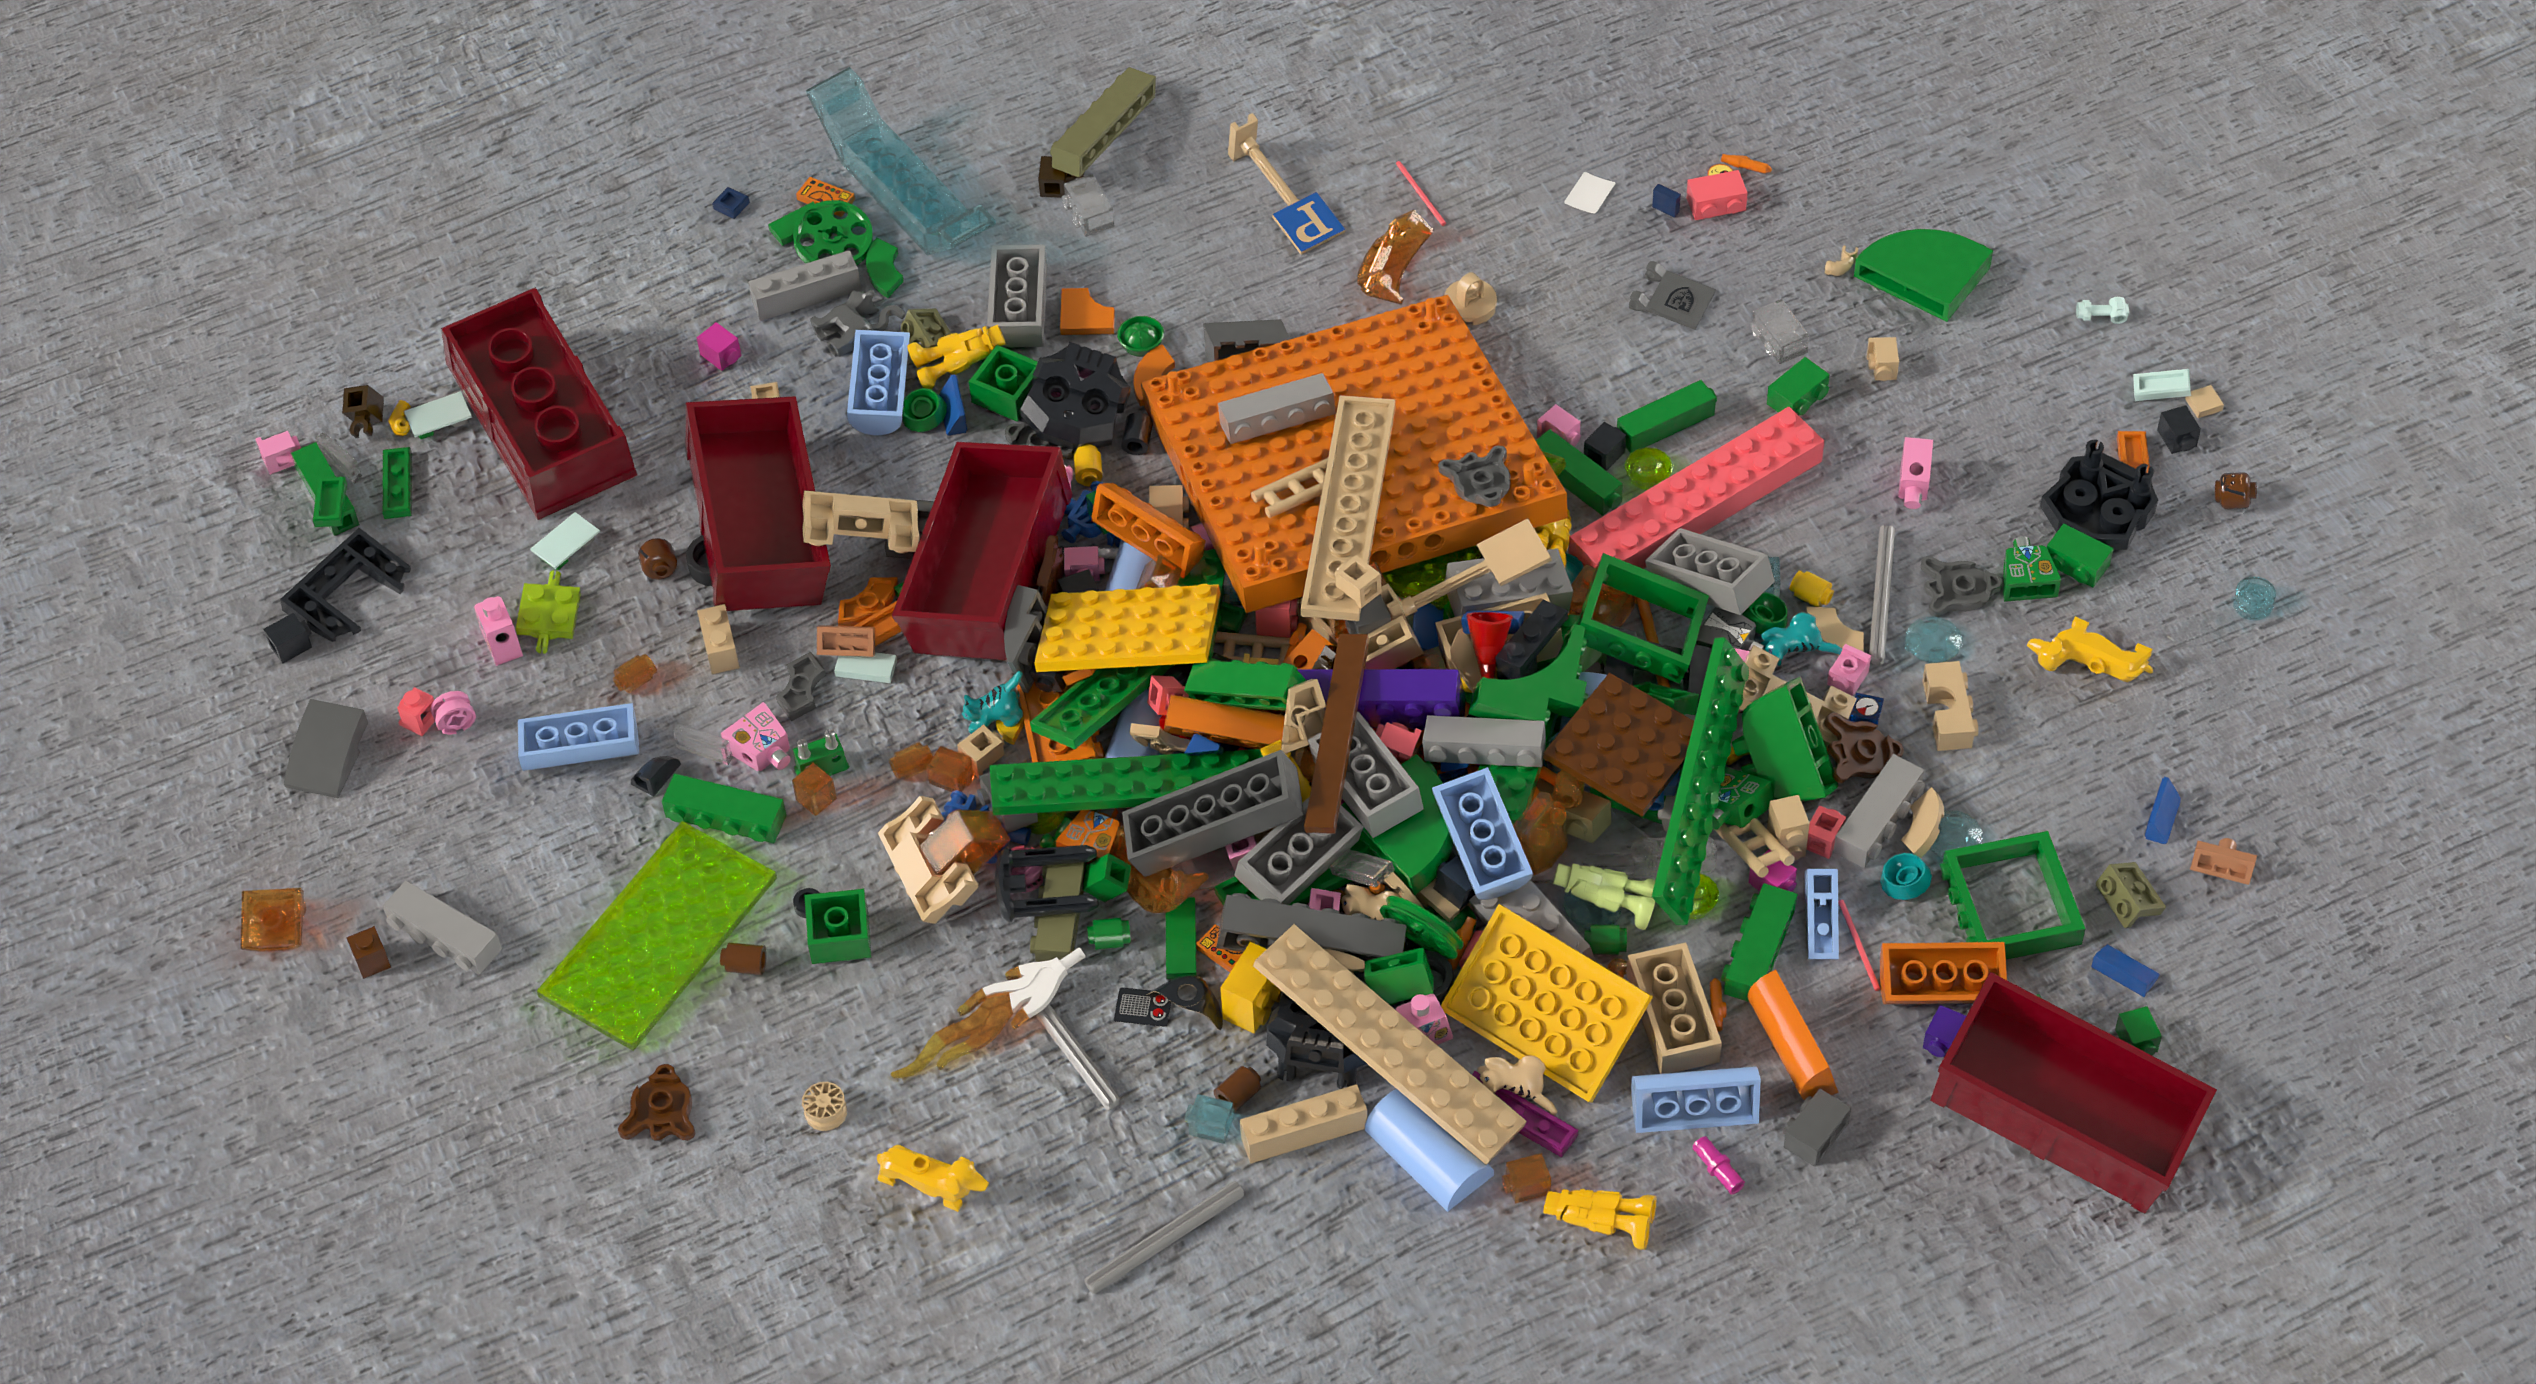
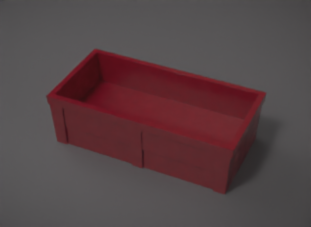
M536 287L441 328L446 365L537 520L638 476L623 430L620 425L617 426L587 377L580 359L574 355L544 306L542 297Z
M796 396L686 402L685 451L691 467L699 511L700 533L704 538L713 586L714 607L725 604L726 611L821 605L831 564L826 544L815 546L805 543L803 538L804 491H816Z
M956 442L892 613L894 621L898 623L915 654L1007 660L1004 633L1012 597L1018 585L1038 590L1039 586L1036 584L1045 555L1047 538L1050 535H1057L1066 506L1070 504L1073 495L1064 466L1061 447Z
M1990 972L1939 1066L1938 1072L1940 1074L1930 1101L1961 1114L2031 1151L2030 1154L2043 1161L2046 1159L2131 1204V1207L2145 1214L2161 1192L2169 1188L2217 1089Z

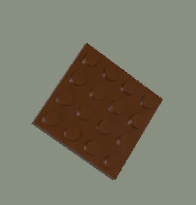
M1608 673L1544 751L1543 759L1643 817L1684 766L1694 720L1613 674Z

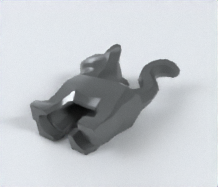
M854 290L851 292L846 303L834 307L826 316L822 318L814 316L810 318L814 333L820 341L827 340L836 333L841 335V338L835 337L827 342L829 351L835 357H840L854 350L856 330L884 331L888 327L890 316L895 315L903 319L905 318V311L896 305L887 306L879 314L878 323L871 324L862 316L879 312L878 307L873 305L872 301L874 291Z

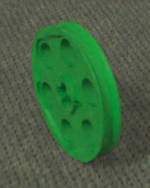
M839 200L822 201L805 209L797 218L793 229L794 247L804 263L819 260V256L824 253L836 255L848 248H855L859 253L852 257L856 266H858L866 259L869 247L873 242L872 225L867 215L853 204ZM837 211H844L848 214L844 219H836L833 216ZM816 216L821 218L822 221L818 225H811L808 223V219ZM860 226L866 229V232L862 235L852 233V229ZM832 234H837L834 239H829ZM804 238H812L815 241L811 246H803L800 243Z
M1388 896L1386 898L1387 905L1381 906L1380 913L1384 919H1395L1399 921V924L1406 925V938L1428 951H1435L1448 959L1457 958V950L1462 949L1464 943L1451 927L1434 914L1413 902L1397 896Z

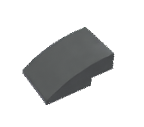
M1018 585L1012 597L1005 623V653L1013 674L1017 671L1023 673L1019 685L1024 693H1029L1034 683L1029 671L1036 658L1047 607L1038 590Z
M310 699L293 742L284 786L295 790L339 798L360 754L358 744L368 725L364 710Z

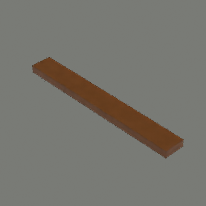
M1339 634L1304 824L1306 833H1336L1370 642L1368 634Z

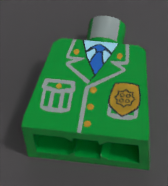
M2027 537L2016 538L2013 541V548L2006 549L2004 557V602L2058 597L2061 578L2047 547L2043 545L2031 546L2030 540Z
M1725 766V779L1721 783L1718 795L1719 804L1713 814V829L1718 830L1724 823L1744 828L1752 819L1758 818L1767 811L1770 801L1774 800L1771 781Z

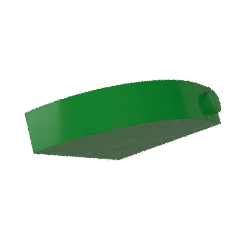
M1935 229L1905 230L1887 235L1864 249L1856 258L1854 277L1947 322L1989 271L1993 250L1952 232Z
M1417 754L1402 763L1401 766L1419 787L1424 809L1372 838L1365 827H1363L1360 839L1399 877L1414 895L1423 890L1437 877L1438 867L1444 861H1448L1454 844L1432 792L1433 787L1443 783L1437 776L1434 766L1429 761L1424 762ZM1344 802L1341 806L1344 809H1346L1359 823H1361L1355 816V814L1352 812V810L1348 807V805Z

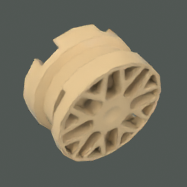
M818 1082L811 1085L805 1091L802 1097V1107L805 1119L812 1128L820 1131H830L839 1127L844 1122L847 1116V1106L840 1087L830 1082Z

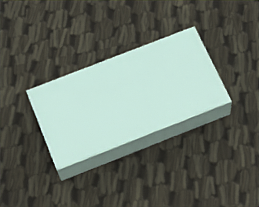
M2189 369L2133 374L2135 401L2191 396Z
M875 652L873 657L838 656L834 670L835 676L891 683L897 657L893 654Z

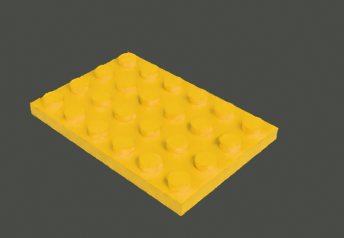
M1219 584L1164 588L1145 587L1142 589H1115L1113 591L1097 592L1091 590L1080 593L1061 592L1051 594L1034 662L1036 672L1207 663L1221 594Z
M1498 904L1442 1002L1441 1007L1444 1013L1518 1059H1522L1525 1056L1538 1057L1545 1064L1544 1075L1592 1103L1653 996L1505 906Z

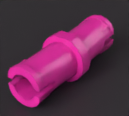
M1707 1136L1699 1138L1693 1144L1692 1149L1706 1164L1707 1172L1711 1176H1716L1730 1195L1736 1194L1744 1187L1745 1181L1733 1169L1730 1159L1727 1155H1722Z

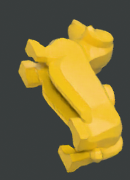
M2076 616L2072 622V628L2058 633L2052 642L2034 638L2027 643V647L2038 655V663L2048 671H2055L2064 661L2070 659L2088 666L2093 673H2105L2123 682H2130L2136 679L2144 671L2150 674L2153 673V668L2149 665L2148 661L2153 649L2137 643L2135 646L2136 652L2122 650L2104 636L2094 632H2087L2089 622Z
M895 1145L889 1148L887 1152L877 1154L876 1159L880 1164L878 1181L894 1186L895 1179H901L924 1194L943 1198V1205L957 1212L963 1204L961 1198L967 1196L970 1190L982 1192L989 1186V1182L976 1171L974 1162L965 1157H960L950 1165L914 1152L901 1145Z

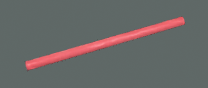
M1397 161L1396 165L1439 223L1442 226L1446 225L1445 220L1403 164Z
M1844 900L1838 901L1871 983L1874 990L1879 991L1881 988Z

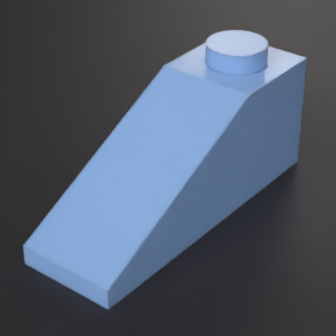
M1807 869L1804 872L1808 959H1839L1838 869Z

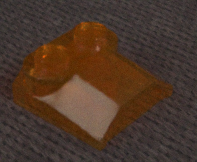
M1540 792L1513 825L1533 876L1551 868L1568 848V835L1564 826L1566 820L1565 807L1563 803L1553 800L1550 793Z
M302 888L242 891L240 948L247 951L268 952L286 951L301 947L303 917L306 913L304 890Z

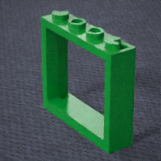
M1603 553L1594 570L1577 625L1585 627L1584 638L1587 639V647L1680 684L1690 665L1709 595ZM1602 583L1690 618L1691 622L1681 655L1592 620Z
M2048 831L1945 851L1943 863L1940 864L1941 878L1943 881L1947 880L1949 900L1952 905L1957 907L1958 924L1960 929L1965 930L1967 934L1966 942H2004L2006 960L2082 945L2086 928ZM2035 854L2062 925L1987 940L1961 869Z

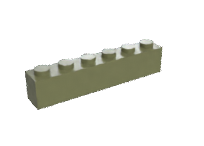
M1128 67L1121 75H1118L1115 82L1109 88H1106L1096 101L1092 102L1090 108L1084 114H1081L1071 127L1066 129L1064 135L1058 141L1053 143L1050 150L1052 168L1080 177L1155 98L1156 76Z

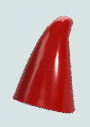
M1496 612L1467 613L1469 631L1481 678L1493 679L1496 669L1495 657L1504 647L1513 616Z

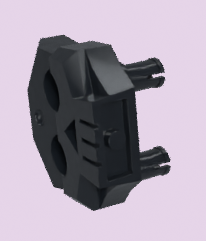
M1069 342L1068 346L1059 352L1043 358L1040 357L1033 373L1034 385L1021 408L1022 418L1042 440L1074 451L1086 444L1094 445L1097 448L1112 445L1117 414L1124 413L1131 392V387L1121 375L1116 356L1103 354L1100 351L1091 350V348L1081 347L1079 344ZM1053 392H1059L1061 396L1055 398L1051 394ZM1096 404L1099 405L1100 408L1098 410H1092L1090 407Z
M2090 440L2086 444L2085 456L2071 457L2061 470L2059 481L2042 495L2040 507L2056 533L2064 523L2114 548L2113 550H2127L2136 531L2144 529L2156 512L2158 497L2152 485L2154 469L2150 466L2148 473H2146L2147 464H2141L2135 469L2103 453L2104 445L2102 442L2099 443L2097 449L2098 440Z
M1283 991L1280 992L1279 1006L1272 1011L1267 1026L1266 1046L1276 1053L1278 1057L1277 1077L1283 1080L1284 1071H1287L1286 1081H1292L1296 1078V1066L1338 1073L1337 1087L1339 1089L1344 1088V1081H1347V1087L1356 1085L1357 1068L1367 1063Z

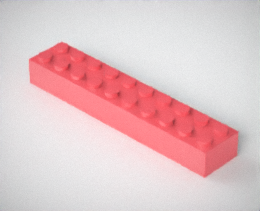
M1787 407L1569 536V554L1577 557L1583 563L1585 575L1590 580L1603 553L1644 569L1647 567L1645 560L1679 528L1702 534L1821 463L1824 440L1790 407ZM1602 583L1601 591L1604 593L1612 587Z

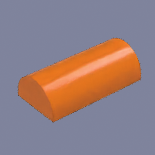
M1170 695L1163 731L1192 738L1194 734H1199L1216 743L1249 749H1262L1275 741L1281 740L1282 742L1285 716Z
M1882 943L1880 953L1883 1004H1973L1990 972L2007 980L2005 943Z
M1774 970L1764 975L1750 988L1748 1000L1801 1098L1806 1100L1808 1096L1814 1097L1819 1089L1830 1095L1839 1093L1828 1063L1778 972Z

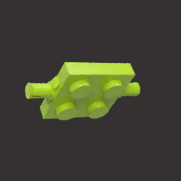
M554 570L550 571L548 584L524 583L516 623V635H527L537 638L535 650L540 654L541 650L543 654L547 653L549 640L556 638L573 639L581 590L580 587L560 586L561 573L557 570L555 574Z

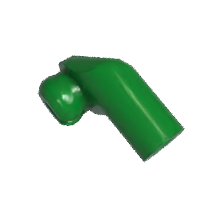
M1065 816L1054 836H1051L1049 833H1045L1039 842L1040 847H1057V838L1073 819Z

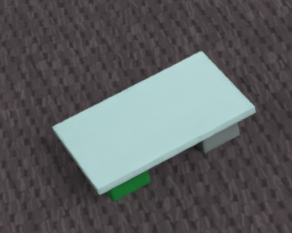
M461 391L404 411L414 437L419 436L420 439L433 436L435 430L449 425H453L456 428L467 424V419L472 418Z
M574 512L530 550L547 564L559 570L569 562L568 558L581 547L586 548L595 540L594 536L600 530Z

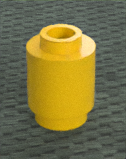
M1091 444L1078 447L1074 454L1076 481L1084 486H1090L1093 481H1101L1103 478L1102 459L1097 447Z
M1799 570L1793 577L1789 590L1794 592L1795 597L1815 607L1827 606L1834 594V590L1831 589L1832 583L1809 571L1803 572Z

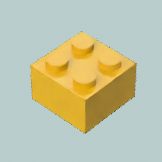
M1250 942L1220 988L1223 1020L1255 1034L1259 1026L1265 1025L1268 1021L1271 1007L1275 1001L1280 1002V992L1282 991L1253 967L1255 960L1267 949Z

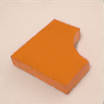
M1062 288L1061 335L1114 334V307L1103 306L1095 302L1090 296L1088 288Z

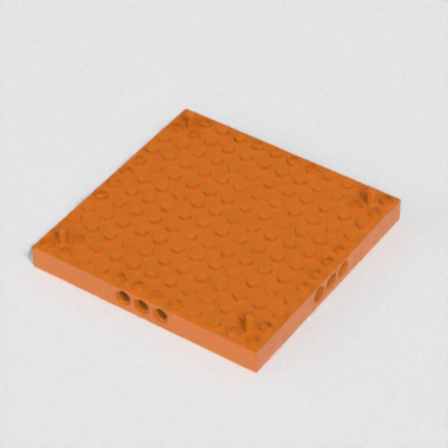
M1449 295L1428 298L1420 303L1386 311L1294 339L1284 340L1280 343L1232 355L1213 362H1207L1185 370L1171 371L1167 375L1141 382L1144 408L1153 421V426L1246 613L1303 597L1321 495L1269 518L1266 515L1265 508L1270 506V504L1265 499L1254 502L1251 492L1328 458L1336 414L1230 444L1220 425L1218 403L1323 373L1334 393L1336 413L1340 395L1396 400L1369 565L1380 574L1475 546L1526 519H1529L1533 528L1568 518L1567 492ZM1494 446L1505 447L1507 458L1504 465L1509 470L1511 485L1508 493L1497 506L1487 507L1463 500L1456 493L1453 482L1448 477L1439 473L1438 464L1444 459L1460 460L1469 452L1476 453L1478 457H1485ZM1312 477L1300 484L1305 489L1319 484V482ZM1290 488L1276 493L1281 501L1295 495Z

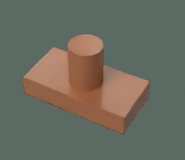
M818 625L817 655L875 656V627Z
M2230 838L2221 839L2218 845L2197 841L2190 870L2249 885L2257 855L2236 850L2237 844Z

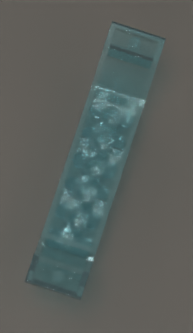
M850 67L806 90L807 96L841 164L927 256L952 249L996 225L995 219L981 204L968 210L882 120L865 88L864 81Z

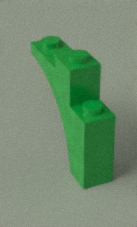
M1574 624L1565 634L1562 647L1556 659L1549 666L1535 674L1511 680L1482 677L1473 689L1469 714L1480 718L1545 721V726L1548 723L1551 712L1572 718L1588 699V694L1585 693L1587 682L1579 680L1582 671V664H1579L1580 655L1582 656L1587 644V639L1584 638L1585 627Z

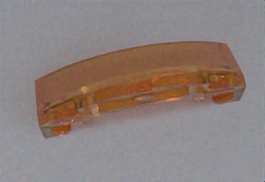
M1414 209L1395 218L1389 224L1386 233L1377 238L1366 253L1357 274V284L1361 287L1360 290L1367 296L1400 305L1403 303L1404 299L1400 296V284L1404 272L1414 255L1434 231Z
M1124 826L1118 827L1114 856L1131 865L1127 892L1142 909L1151 913L1170 912L1176 909L1209 878V875L1205 872L1185 874L1181 870L1174 871L1171 867L1144 877L1128 860Z

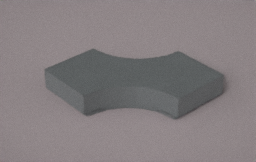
M812 652L786 664L790 679L785 689L776 696L777 703L791 721L816 708L812 693L816 684L826 676L825 669Z

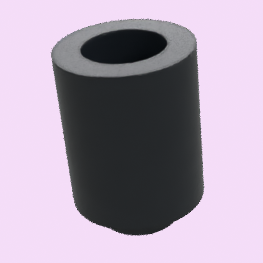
M1135 412L1126 417L1121 447L1126 453L1143 455L1148 451L1153 421L1148 415L1143 412Z

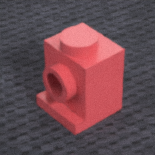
M1151 676L1147 703L1158 715H1166L1170 695L1189 698V695L1184 691L1185 686H1182L1173 676Z
M415 687L411 691L406 692L397 707L401 717L398 722L399 725L423 736L435 722L430 710L431 704L434 701L433 696ZM421 714L426 715V716L421 720L420 715H421Z
M1387 722L1385 725L1379 723L1375 733L1396 760L1404 763L1411 758L1422 730L1416 728L1412 733L1403 724L1397 722L1390 724Z
M1819 805L1809 822L1806 850L1830 859L1834 849L1835 836L1846 822V816L1841 815L1836 810L1827 809Z

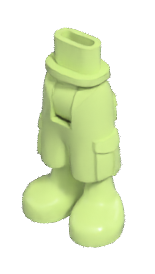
M1560 863L1557 865L1553 884L1565 887L1564 892L1566 893L1571 889L1572 895L1611 912L1618 911L1620 907L1626 908L1634 913L1635 926L1638 929L1646 930L1655 905V900L1652 898L1655 879H1646L1644 881L1628 879V875L1624 872L1611 869L1603 870L1593 865L1580 866L1572 863L1571 867ZM1624 891L1630 892V893L1635 894V895H1637V896L1629 895V894H1624Z

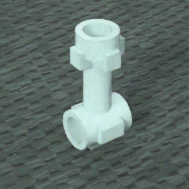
M2123 297L2111 298L2109 305H2091L2089 300H2082V302H2077L2076 317L2087 321L2091 319V316H2110L2112 323L2120 324L2127 321L2129 306Z

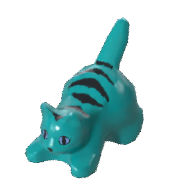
M1805 612L1795 615L1788 628L1774 627L1761 634L1764 641L1760 644L1765 646L1764 651L1779 658L1778 666H1781L1783 657L1789 652H1809L1816 649L1838 655L1842 652V648L1838 645L1822 640L1821 632L1816 625L1815 616Z
M1017 671L1006 684L994 687L980 698L975 699L969 695L964 696L965 704L962 716L964 719L972 721L968 727L969 733L972 734L982 725L988 727L996 720H1001L1007 727H1013L1020 721L1023 711L1018 704L1020 693L1016 690V686L1021 682L1023 675L1021 671Z

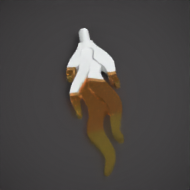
M1077 948L1061 960L1056 957L1049 961L1026 963L1010 969L1005 973L1007 980L1011 981L995 983L974 993L957 1011L960 1016H964L979 1004H981L980 1007L965 1019L935 1032L915 1061L904 1068L891 1072L892 1078L908 1077L922 1071L942 1049L961 1038L970 1036L966 1041L955 1045L942 1054L937 1062L939 1070H942L950 1061L985 1047L999 1035L1012 1015L1023 1004L1029 1002L1016 1013L1011 1021L1012 1028L1014 1030L1017 1029L1023 1022L1045 1009L1055 996L1064 977L1068 975L1066 970L1086 957L1080 948Z

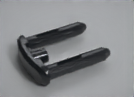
M1088 845L1011 850L1009 846L1005 847L999 854L995 870L996 895L1003 919L1012 923L1014 918L1085 913L1096 909L1099 906V900L1090 895L1013 900L1011 893L1026 892L1025 874L1012 875L1013 868L1085 863L1097 857V850Z

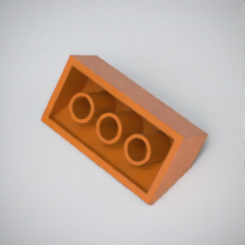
M1102 483L1097 486L1091 521L1182 578H1185L1203 557L1206 540L1201 538L1198 533L1188 530L1174 518L1167 517L1156 510L1150 503L1143 502L1132 495L1129 490L1121 488L1115 483Z

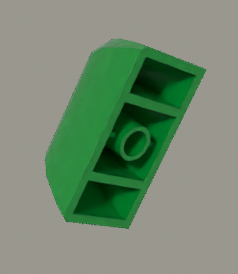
M1800 676L1769 691L1747 705L1742 714L1743 735L1732 741V746L1737 756L1750 752L1753 761L1741 767L1742 772L1771 781L1774 800L1799 795L1801 801L1827 797L1839 787L1838 782L1832 777L1833 766Z

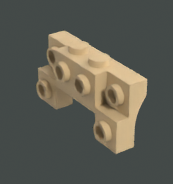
M804 491L803 538L805 543L815 546L832 545L834 534L887 539L889 550H894L898 553L916 552L919 542L917 501Z
M1753 645L1744 661L1749 667V678L1745 682L1743 703L1739 707L1743 711L1747 705L1786 683V681L1773 675L1779 658ZM1832 685L1822 700L1807 693L1826 749L1831 742L1838 739L1825 726V717L1834 712L1848 720L1857 699Z
M919 796L902 815L886 823L878 832V835L922 921L936 924L952 905L962 906L979 886L968 864L954 862L949 869L947 868L931 837L933 832L942 824L944 818L933 798Z

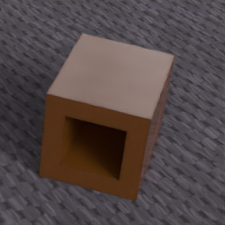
M375 926L346 937L363 979L391 968Z

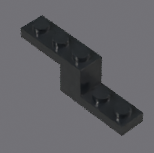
M1543 599L1496 655L1497 680L1518 679L1537 673V655L1566 622L1568 610ZM1470 714L1467 715L1470 718H1480Z

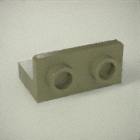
M936 308L908 309L906 317L901 324V332L910 333L909 344L917 342L923 348L938 346L939 338L951 334Z
M2136 862L2109 864L2096 881V887L2124 928H2130L2138 917L2161 915L2166 908Z

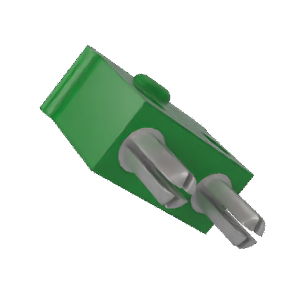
M829 729L830 736L826 730L825 738L807 744V741L801 739L802 744L800 740L797 742V747L793 749L796 763L794 770L801 785L822 780L849 769L850 766L844 755L843 747L833 730Z

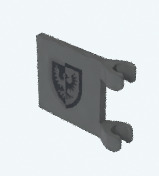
M1650 261L1646 267L1645 278L1650 281H1660L1651 299L1640 291H1633L1630 296L1629 308L1635 311H1648L1696 330L1716 289L1667 271L1659 263Z

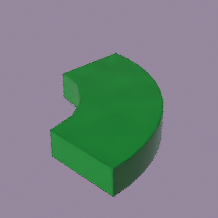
M876 238L867 252V273L873 287L880 294L889 298L904 282L903 275L894 267V261L899 254L898 248Z

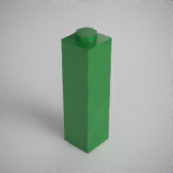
M1699 380L1617 418V428L1626 434V449L1630 454L1635 453L1714 416L1717 397L1712 388H1708L1702 380Z
M1551 429L1535 440L1562 486L1600 515L1604 516L1611 509L1614 510L1621 504L1623 499V483Z
M316 442L291 453L296 470L314 502L318 478L336 477ZM347 495L343 526L329 527L334 536L360 525L355 509Z

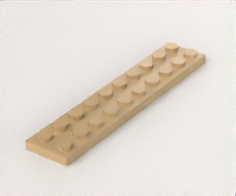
M1341 395L1339 397L1302 599V617L1359 621L1361 608L1357 606V602L1336 587L1335 571L1342 563L1348 562L1355 555L1369 565L1396 409L1395 399Z
M1295 924L1255 960L1253 967L1485 1165L1526 1124L1527 1121Z

